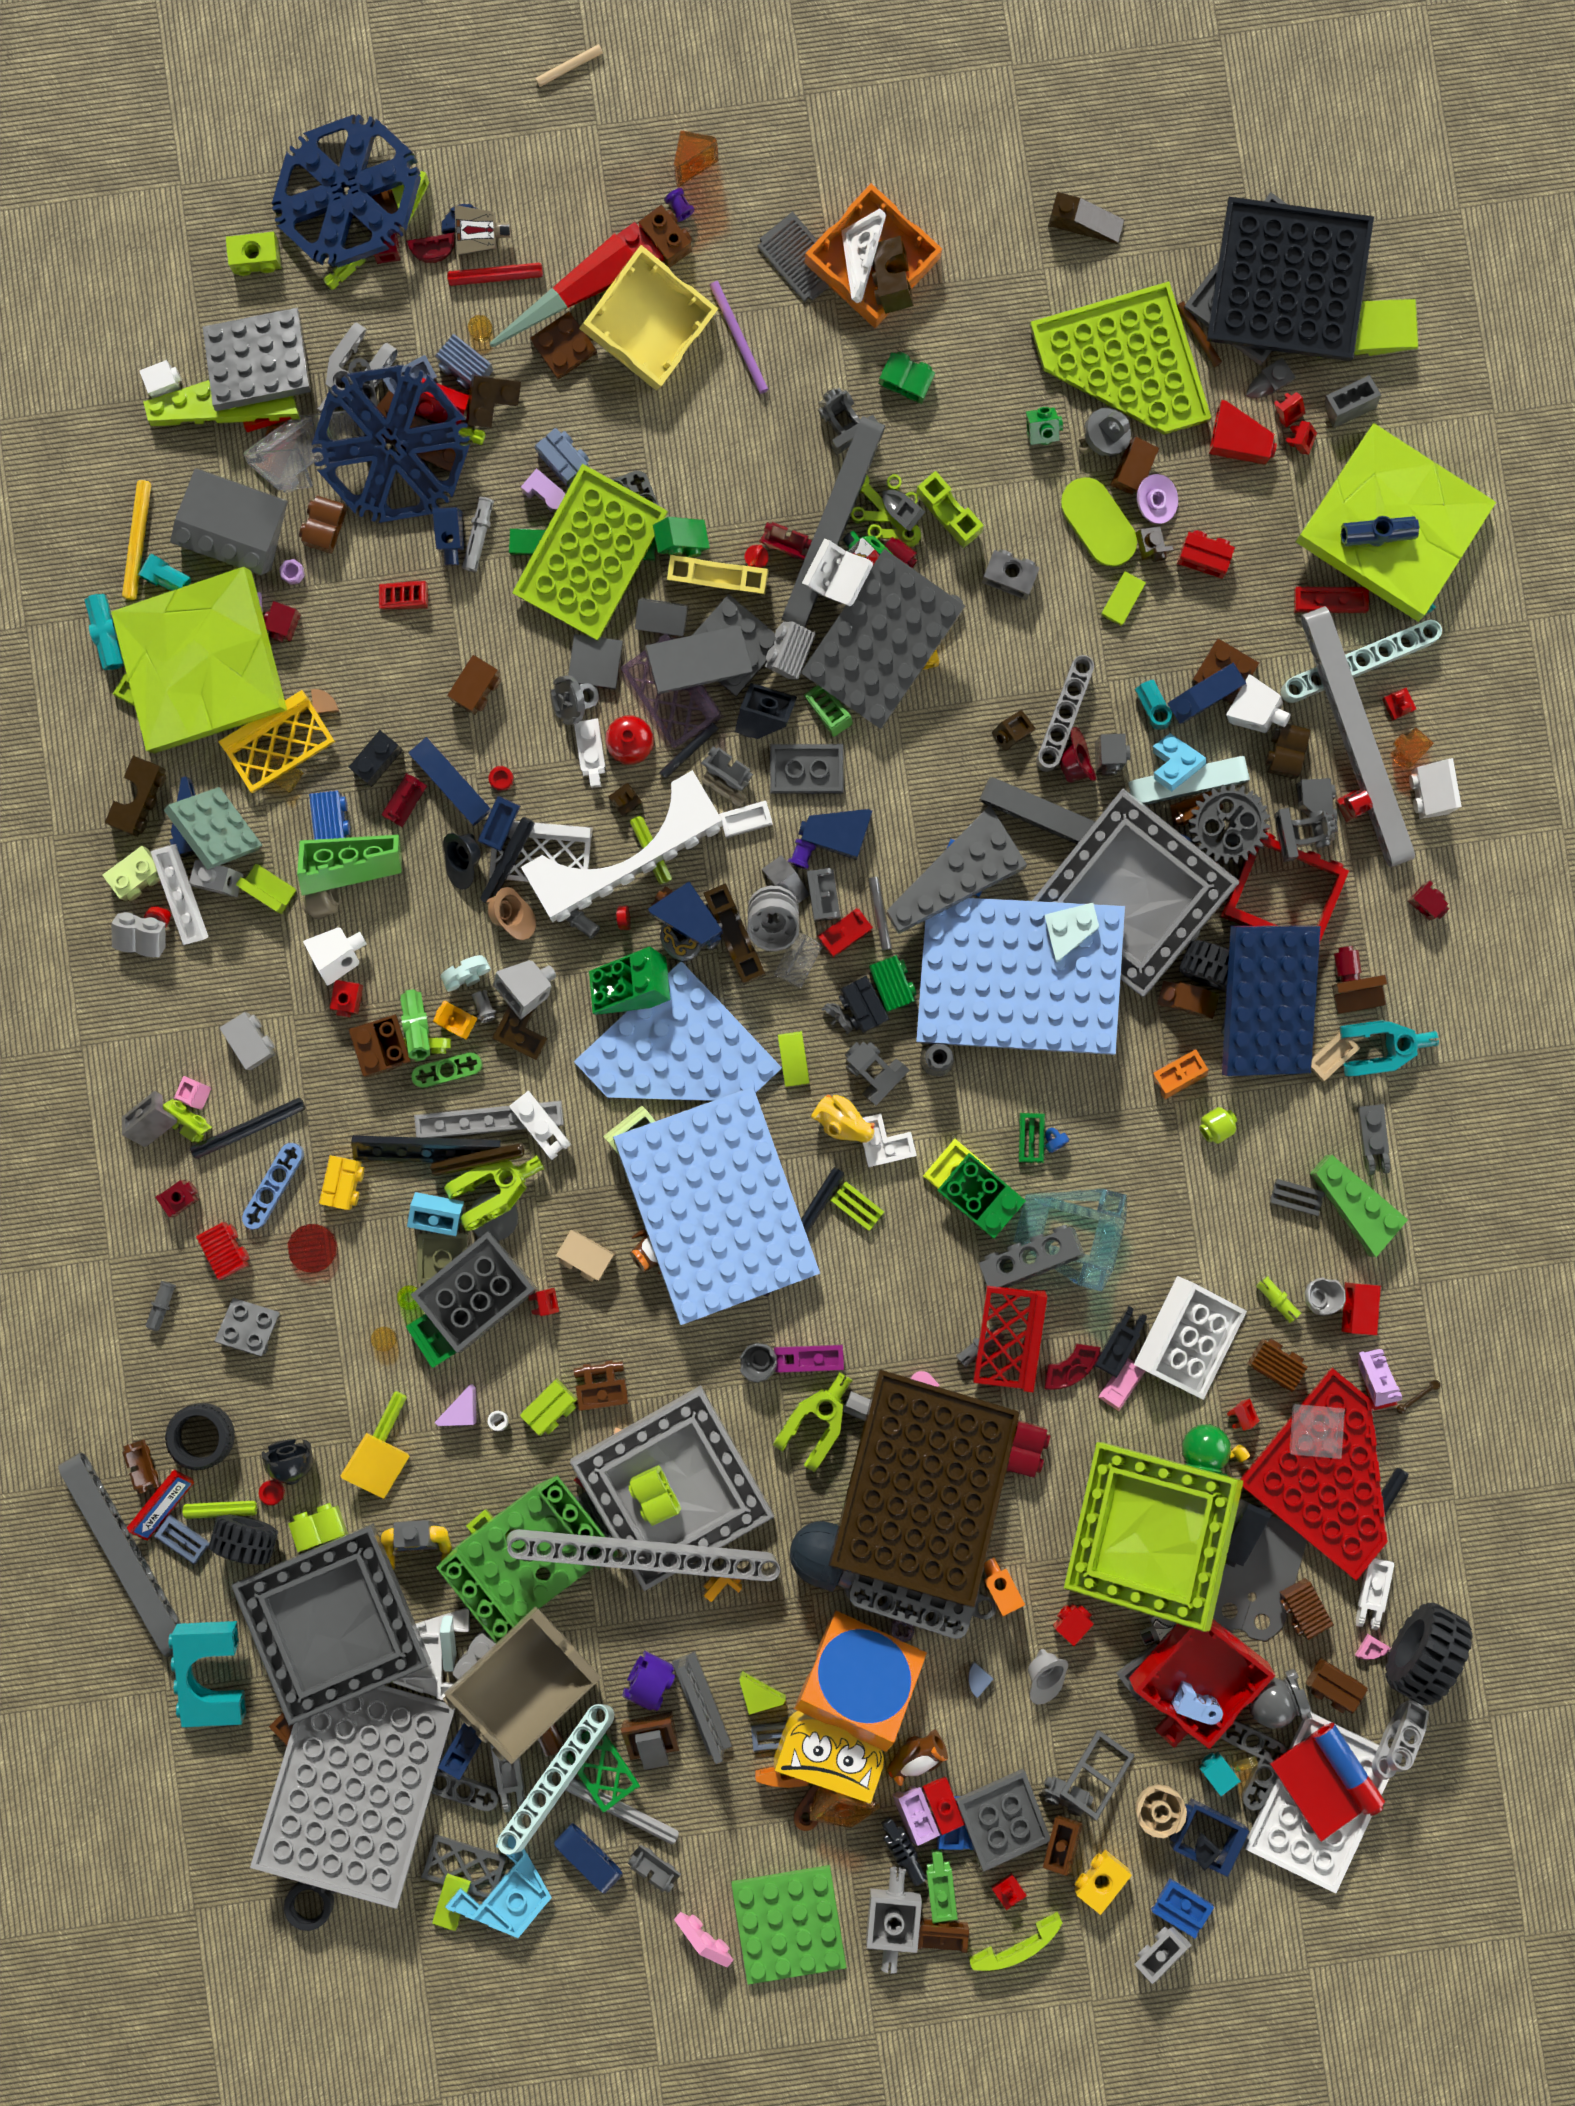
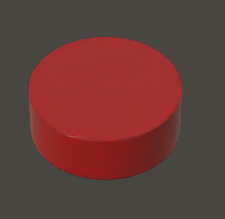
M497 766L489 773V783L495 790L506 791L512 787L514 776L507 767Z
M628 905L618 906L616 911L618 928L620 930H630Z
M268 1480L260 1486L258 1495L264 1504L272 1506L282 1501L285 1489L281 1482Z

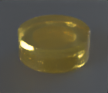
M476 315L468 323L469 334L474 340L481 342L491 337L493 327L491 321L486 316Z
M387 1326L377 1328L371 1335V1343L378 1351H388L397 1342L395 1331Z
M1256 1756L1232 1763L1236 1773L1257 1767L1258 1765Z

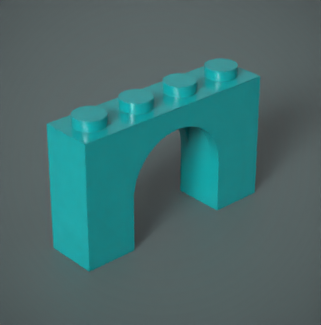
M237 1621L177 1624L173 1633L169 1634L168 1643L169 1648L173 1649L174 1657L171 1659V1670L176 1675L173 1689L174 1694L178 1695L176 1716L180 1718L181 1727L241 1725L246 1715L244 1690H209L197 1682L192 1672V1664L198 1659L235 1655L239 1646Z

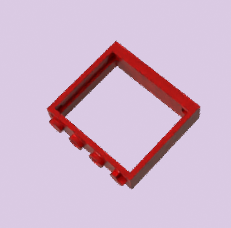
M1264 832L1268 835V839H1260L1263 845L1281 853L1280 843L1275 840L1276 837ZM1255 846V850L1258 854L1260 848ZM1297 848L1299 855L1296 858L1297 860L1337 876L1317 926H1321V941L1349 870L1343 868L1344 865L1338 861L1330 860L1328 862L1320 859L1321 855L1316 852L1307 851L1306 853ZM1247 853L1248 861H1243L1236 878L1239 880V884L1230 893L1221 917L1241 926H1278L1235 908L1256 859V856Z

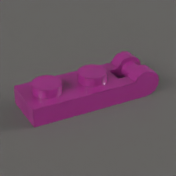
M843 1344L774 1347L777 1357L775 1372L844 1370ZM794 1354V1364H787L786 1355Z

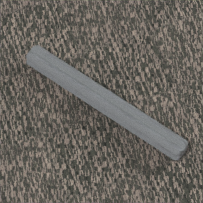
M573 1778L565 1791L599 1807L585 1784ZM599 1791V1796L605 1805L612 1800L611 1796ZM621 1801L607 1811L669 1844H674L679 1836L678 1830Z

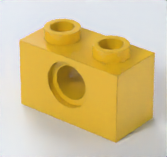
M1106 1849L1102 1854L1098 1853L1090 1863L1092 1867L1086 1874L1082 1873L1075 1882L1076 1887L1074 1888L1077 1896L1100 1915L1132 1876L1129 1868ZM1106 1876L1107 1881L1103 1885L1095 1884L1097 1877Z

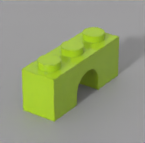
M935 471L917 486L916 495L964 549L982 533L984 525L968 507L964 509L960 506L951 493V487Z

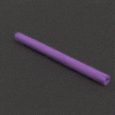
M714 281L709 286L759 393H765L768 391V387L719 282Z

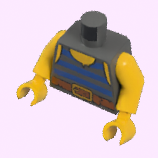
M430 1520L394 1522L393 1528L385 1530L381 1535V1542L393 1570L395 1569V1556L393 1552L440 1550L442 1552V1562L452 1551L448 1531L441 1527L440 1524Z

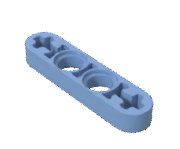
M287 1143L279 1151L242 1215L243 1224L247 1228L259 1229L268 1220L304 1158V1150L299 1144ZM296 1148L295 1153L298 1157L296 1159L291 1158L288 1165H292L291 1170L287 1166L279 1164L280 1160L283 1162L287 1161L289 1155L286 1152L288 1149L293 1150ZM278 1168L283 1169L286 1173L285 1180L280 1183L276 1182L273 1178V1173ZM266 1189L273 1193V1200L269 1204L263 1203L260 1197L261 1193ZM255 1203L260 1207L267 1208L266 1212L260 1210L257 1216L260 1219L259 1223H250L251 1218L249 1214H255L259 1208L254 1206Z

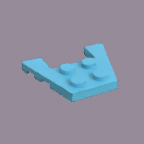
M512 1835L509 1836L507 1842L511 1849H514L516 1846V1839ZM525 1849L515 1854H505L515 1864L482 1904L477 1903L460 1888L445 1907L452 1912H457L467 1918L479 1921L489 1927L519 1938L552 1898Z

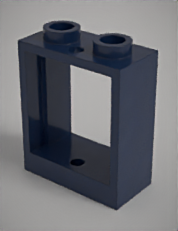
M1191 1798L1188 1804L1185 1803L1187 1810L1186 1822L1179 1832L1169 1835V1844L1174 1851L1198 1862L1195 1849L1182 1843L1196 1810L1231 1827L1232 1830L1224 1844L1222 1853L1208 1867L1228 1877L1248 1836L1249 1830L1244 1824Z

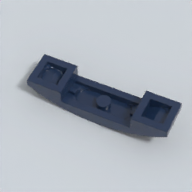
M465 1723L462 1724L438 1766L439 1769L458 1780L461 1779L482 1742L472 1726L468 1727Z

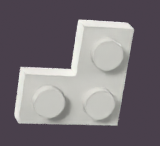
M881 1114L863 1118L867 1123H875L873 1139L863 1143L868 1167L917 1156L911 1132L887 1137Z

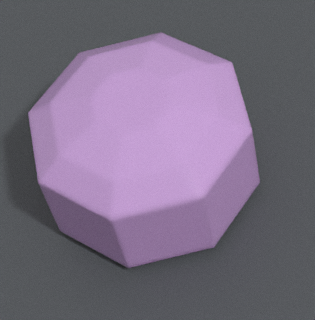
M295 559L285 560L279 568L281 578L290 585L300 583L305 576L302 564Z

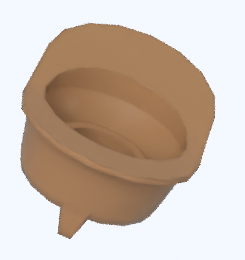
M502 888L497 892L496 896L486 901L488 916L495 925L503 927L512 937L518 940H525L533 935L536 928L534 912L513 888Z

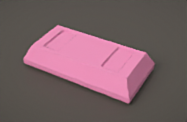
M1127 1358L1118 1377L1112 1376L1098 1397L1118 1411H1120L1146 1372L1135 1366V1362Z

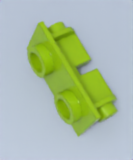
M171 1099L163 1104V1110L177 1118V1123L172 1128L176 1130L182 1124L183 1127L179 1133L192 1143H200L204 1138L203 1134L212 1128L203 1117L193 1114L180 1101Z

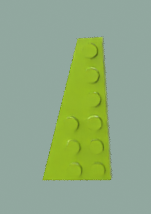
M209 380L143 401L147 419L151 426L180 425L182 422L194 421L195 424H204L205 421L216 420L217 423L255 421L257 418H269L270 421L279 420V417H291L292 420L300 419L294 396L215 411L212 404Z

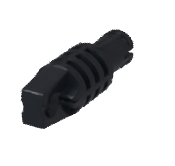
M891 1818L885 1819L881 1822L886 1836L883 1837L898 1866L906 1869L912 1883L915 1886L920 1885L927 1877L917 1861L918 1854L902 1826L897 1828Z

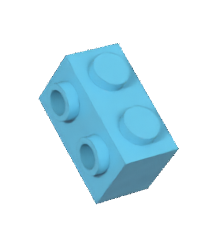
M415 1192L410 1205L407 1227L456 1236L461 1223L460 1218L464 1201Z

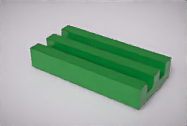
M1019 1113L1018 1162L1044 1163L1045 1114ZM1025 1118H1029L1028 1157H1024ZM1035 1118H1039L1038 1158H1034Z

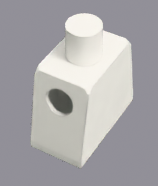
M1249 675L1246 679L1247 684L1242 686L1226 714L1229 723L1263 733L1269 730L1272 723L1285 727L1291 714L1281 710L1283 705L1282 697L1261 681Z
M335 928L303 941L327 986L359 965V960L354 951L367 945L360 932L346 938L341 928Z

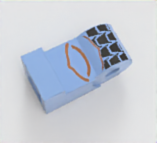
M1181 1681L1171 1702L1176 1713L1210 1725L1220 1722L1223 1711L1216 1698L1212 1695H1199L1195 1693L1191 1684Z

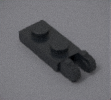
M1130 1306L1126 1308L1120 1321L1115 1325L1094 1366L1115 1378L1118 1377L1140 1336L1139 1332L1147 1319V1316L1142 1313L1137 1318L1133 1330L1128 1328L1126 1324L1134 1310Z

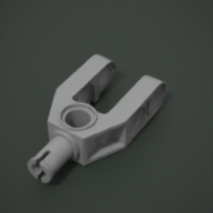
M359 323L351 326L329 357L326 386L336 397L338 395L332 391L331 387L335 384L338 389H345L339 388V384L343 382L341 378L345 376L350 380V377L347 375L349 372L344 370L343 366L353 353L356 354L358 351L357 347L367 330ZM385 343L370 362L371 370L390 367L397 357L398 350ZM381 379L373 380L374 388H376ZM362 387L366 395L371 393L368 388ZM326 398L317 408L318 412L322 413V409Z
M1409 1698L1408 1701L1398 1706L1385 1729L1372 1762V1772L1378 1779L1387 1780L1393 1777L1396 1771L1404 1772L1412 1767L1427 1728L1429 1711L1423 1708L1424 1705H1420ZM1414 1736V1743L1409 1744L1408 1741ZM1394 1739L1391 1747L1389 1748L1388 1740ZM1402 1756H1404L1406 1760V1764L1404 1767L1399 1766V1764L1402 1761ZM1383 1760L1388 1763L1390 1767L1389 1774H1384L1380 1770V1761Z

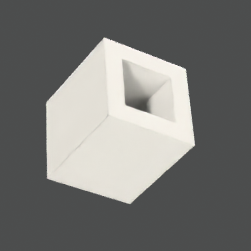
M167 360L140 370L147 392L152 398L181 389L178 383L182 381L177 368H172Z

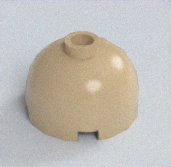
M1156 1784L1147 1787L1140 1793L1135 1807L1138 1823L1146 1833L1153 1837L1167 1838L1169 1835L1179 1832L1186 1822L1187 1810L1184 1800L1177 1791L1167 1785Z

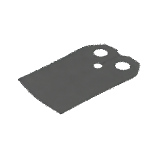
M1271 1517L1244 1566L1236 1564L1234 1568L1225 1564L1213 1616L1214 1620L1225 1629L1230 1631L1242 1629L1248 1634V1637L1264 1641L1280 1631L1285 1624L1287 1614L1279 1602L1283 1599L1279 1592L1296 1582L1307 1540L1286 1522ZM1254 1592L1257 1596V1599L1253 1602L1248 1600V1594ZM1226 1603H1233L1238 1609L1237 1615L1232 1619H1228L1222 1614V1607ZM1258 1614H1265L1269 1617L1270 1625L1268 1628L1260 1630L1255 1626L1254 1619Z

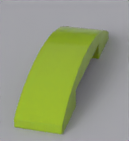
M1058 1911L1036 1922L1039 1933L995 1955L990 1946L969 1957L972 1969L990 1971L1007 1968L1039 1952L1052 1940L1063 1924Z

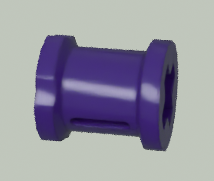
M682 188L671 191L664 198L665 203L670 205L674 211L678 222L690 217L695 211L694 207L689 205L685 199Z
M796 839V847L792 858H789L787 862L808 870V861L816 846L807 841Z

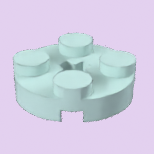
M482 955L470 957L461 961L462 965L456 969L454 966H451L445 970L440 977L447 992L453 991L465 983L466 986H471L479 982V976L491 970L486 958Z

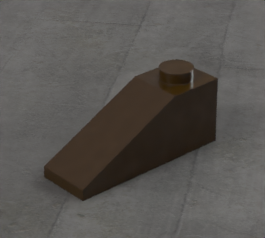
M1057 192L1048 226L1118 244L1124 219L1080 197Z

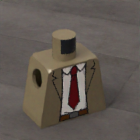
M455 206L457 255L497 249L496 238H510V223H496L495 212Z

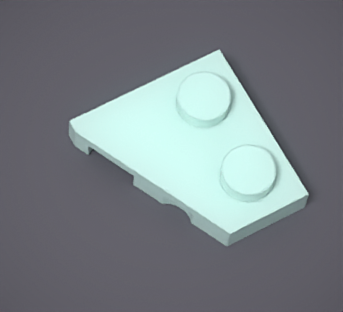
M1093 903L1045 915L1056 962L1061 961L1065 955L1099 929Z

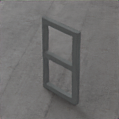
M1097 1730L1061 1790L1060 1795L1092 1817L1094 1821H1097L1135 1755L1100 1730ZM1099 1738L1127 1757L1113 1782L1085 1763ZM1082 1768L1110 1787L1096 1812L1067 1793Z

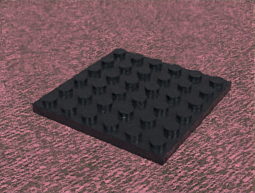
M1228 197L1206 341L1352 362L1374 216Z

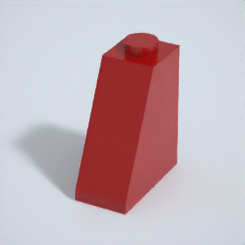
M1221 400L1217 407L1209 454L1266 465L1270 457L1274 458L1277 448V443H1273L1275 434L1228 401Z

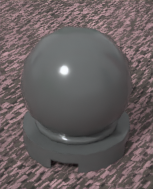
M1295 1669L1285 1671L1284 1680L1274 1677L1261 1693L1249 1703L1251 1715L1261 1725L1271 1729L1283 1728L1290 1724L1296 1715L1300 1716L1302 1721L1312 1718L1308 1699L1304 1689L1300 1690L1297 1682L1299 1676Z

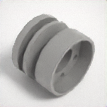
M781 886L760 888L751 896L748 902L747 932L750 940L757 947L766 951L783 950L793 944L799 935V905L797 899L789 890Z

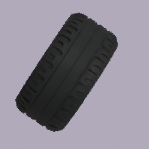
M197 1403L187 1406L171 1418L166 1428L165 1443L168 1453L177 1464L186 1469L205 1470L222 1462L230 1453L235 1439L234 1426L225 1411L213 1404ZM197 1415L210 1419L217 1427L219 1433V1443L215 1452L203 1458L189 1453L184 1447L181 1438L185 1422Z

